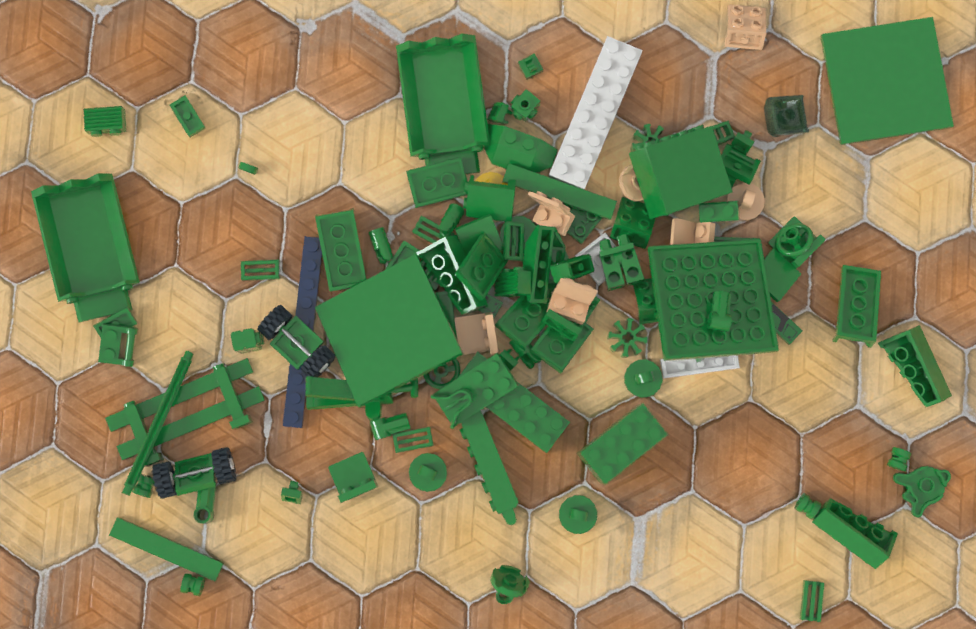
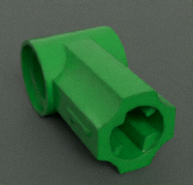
M715 291L713 293L712 311L707 322L708 329L729 331L732 322V316L729 314L731 294L727 291Z
M407 413L370 421L375 440L411 429Z
M216 487L198 491L196 509L193 514L195 521L198 523L208 524L214 519L213 510ZM204 509L208 512L206 520L200 518V512Z

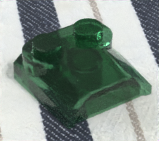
M803 95L769 97L766 99L764 114L767 131L772 137L809 132Z

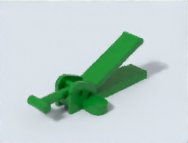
M306 377V408L308 410L357 406L346 380ZM418 378L411 381L410 384H405L365 405L367 418L371 421L379 420L382 416V404H393L392 393L411 392V397L417 398Z

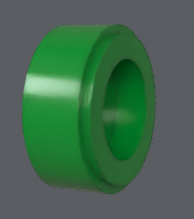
M240 161L238 167L240 170L254 175L257 174V167Z

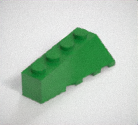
M457 235L446 236L416 253L419 258L425 261L428 270L436 276L439 285L445 288L448 293L447 296L461 315L472 313L488 305L485 298L482 301H478L455 275L466 257Z
M920 325L878 342L881 349L884 348L888 353L887 357L890 361L894 362L900 369L899 373L902 377L909 381L911 389L925 407L943 402L952 396Z
M831 498L821 506L812 521L819 529H822L875 570L890 557L898 535L893 530L891 532L885 530L884 526L879 523L873 524L867 521V517L862 514H854L852 509Z

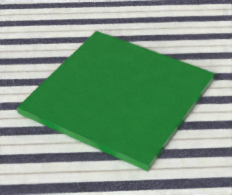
M933 17L821 34L840 145L954 127Z
M761 239L660 245L647 248L664 361L779 351ZM715 291H727L731 294L729 314L732 316V322L728 332L708 329L707 327L708 317L712 311L713 293Z
M416 254L315 307L359 408L463 355L461 347Z

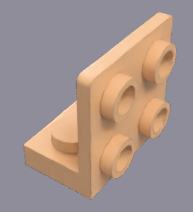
M728 5V28L724 41L725 47L762 50L766 37L765 8Z
M529 191L528 195L540 204L532 222L541 226L556 227L558 234L566 236L575 218V215L570 212V208L563 205V202L552 197V199H549L547 195L539 191L536 194Z
M673 218L670 245L714 242L715 223H695Z
M561 278L552 292L547 312L551 309L565 319L583 325L589 305L597 295V290L589 285L575 283L572 279Z
M492 312L455 317L457 340L463 355L490 351L491 354L498 353Z

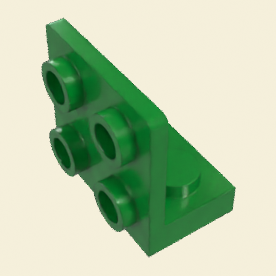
M622 197L609 238L617 240L618 236L627 234L630 243L633 242L634 246L646 249L656 218H649L645 203Z
M795 216L792 217L768 244L778 251L776 239L779 233L789 225L802 223ZM807 233L801 238L799 243L801 248L808 240ZM821 234L817 237L814 235L813 243L805 253L794 257L781 255L797 269L826 239ZM782 243L784 249L795 251L794 246L790 243Z
M652 278L644 279L643 283L633 285L638 305L639 325L658 322Z
M360 452L328 467L338 490L340 503L378 487L364 452Z

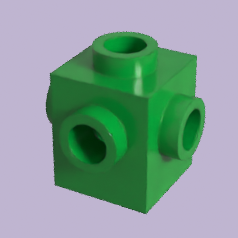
M525 89L521 95L517 94L511 101V104H513L511 106L512 115L519 121L521 119L525 122L528 119L532 120L538 113L537 108L540 106L541 101Z

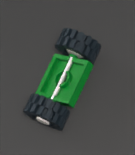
M278 305L264 317V320L260 322V325H258L257 330L265 338L272 340L269 344L297 370L301 368V371L306 376H320L336 358V355L328 347L322 345L324 341L296 315L293 317L282 305Z
M228 447L212 450L209 454L175 462V471H173L170 461L153 465L152 474L160 499L216 487V478L220 485L236 481V469L232 453Z

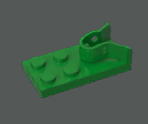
M354 208L323 215L316 214L315 219L329 291L352 288L367 280Z
M848 265L841 267L836 335L832 342L846 339L864 342L868 348H872L877 339L881 282L880 270Z
M496 353L430 397L437 401L451 423L450 428L453 429L464 420L518 387L519 384L499 353Z

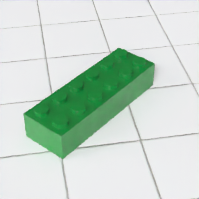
M477 352L458 378L487 360V358ZM518 383V387L486 406L487 409L545 453H548L570 423L520 383Z

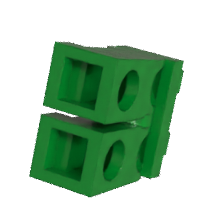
M627 234L617 237L619 245L612 248L609 239L600 241L599 257L608 292L624 288L625 282L627 287L644 282V276L633 242L630 243ZM621 267H622V270H623V273H624L625 282H624V279H623Z

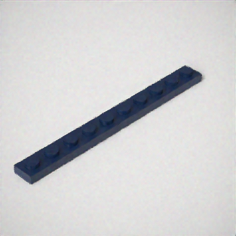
M305 236L295 315L314 331L322 250L319 238ZM291 364L289 366L283 426L303 428L307 376L301 371V368L297 370Z

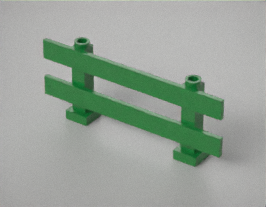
M248 358L225 367L224 363L218 364L213 367V373L180 386L172 406L220 387L225 401L163 426L144 467L164 460L162 453H156L154 447L231 415L233 421L229 423L234 430L253 422L250 415H245L244 409L265 401L260 387L258 386L237 395L232 383L234 380L253 373ZM165 393L139 404H136L135 401H130L124 404V410L105 418L111 432L130 425L135 439L116 446L122 460L139 453L148 433L143 419L157 413Z

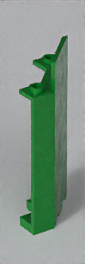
M461 33L450 39L434 37L424 42L406 41L397 45L396 51L410 156L418 157L419 160H425V165L462 157L466 174L480 173L478 152H482L483 148L490 146V138L475 35Z
M98 173L87 179H70L60 185H43L31 191L58 302L74 303L78 323L113 315L127 306L132 310L128 290L133 289V285L140 283L113 174Z

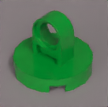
M646 359L631 363L624 374V384L627 390L640 398L656 394L663 382L660 368L654 362Z
M421 454L410 464L409 478L412 484L421 491H435L446 481V465L443 459L435 454Z
M574 495L567 498L561 504L559 519L567 531L573 534H583L594 527L597 521V509L589 498L582 495Z
M501 565L499 569L494 568L490 581L496 590V600L499 603L509 604L514 597H521L526 594L530 582L527 576L524 578L520 574L521 570L508 565Z

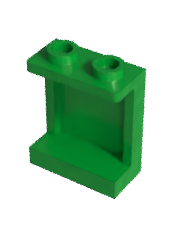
M470 175V180L465 182L464 193H468L467 198L464 197L463 209H466V217L481 218L491 214L493 220L511 222L516 180L509 179L508 185L474 181V175Z
M595 296L589 305L583 325L567 320L551 309L548 310L542 322L570 340L575 341L600 299Z

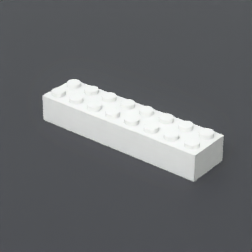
M607 36L549 173V178L585 190L643 50Z

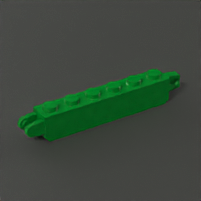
M480 410L461 422L463 428L459 430L463 439H468L470 446L467 449L470 457H475L477 464L474 466L478 476L482 475L485 482L481 484L485 493H490L492 500L489 503L492 511H497L498 514L502 513L506 520L505 522L508 525H513L517 520L513 508L517 507L518 500Z

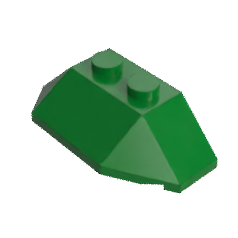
M488 124L490 146L484 148L492 165L507 170L508 164H512L535 173L552 167L558 149L542 139L515 129Z
M537 225L525 242L523 267H525V271H531V295H526L530 303L547 304L557 285L554 283L551 275L550 266L564 261L566 247L556 227Z

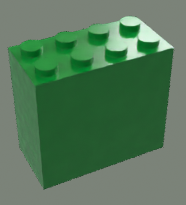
M700 125L636 146L634 147L635 151L629 153L650 219L668 215L733 192L712 126L704 128V125Z
M642 403L636 405L579 450L577 455L599 483L606 485L668 434Z

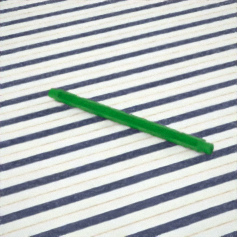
M185 351L184 356L181 357L124 483L122 493L130 496L132 490L135 489L183 379L192 363L191 359L194 355L192 352Z

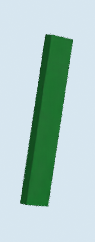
M508 164L502 181L508 184L509 179L516 180L517 188L528 192L531 191L535 194L539 191L547 195L549 199H552V197L556 198L565 205L611 220L617 201L512 164Z
M119 517L116 518L109 534L111 537L212 581H217L224 564L221 561Z

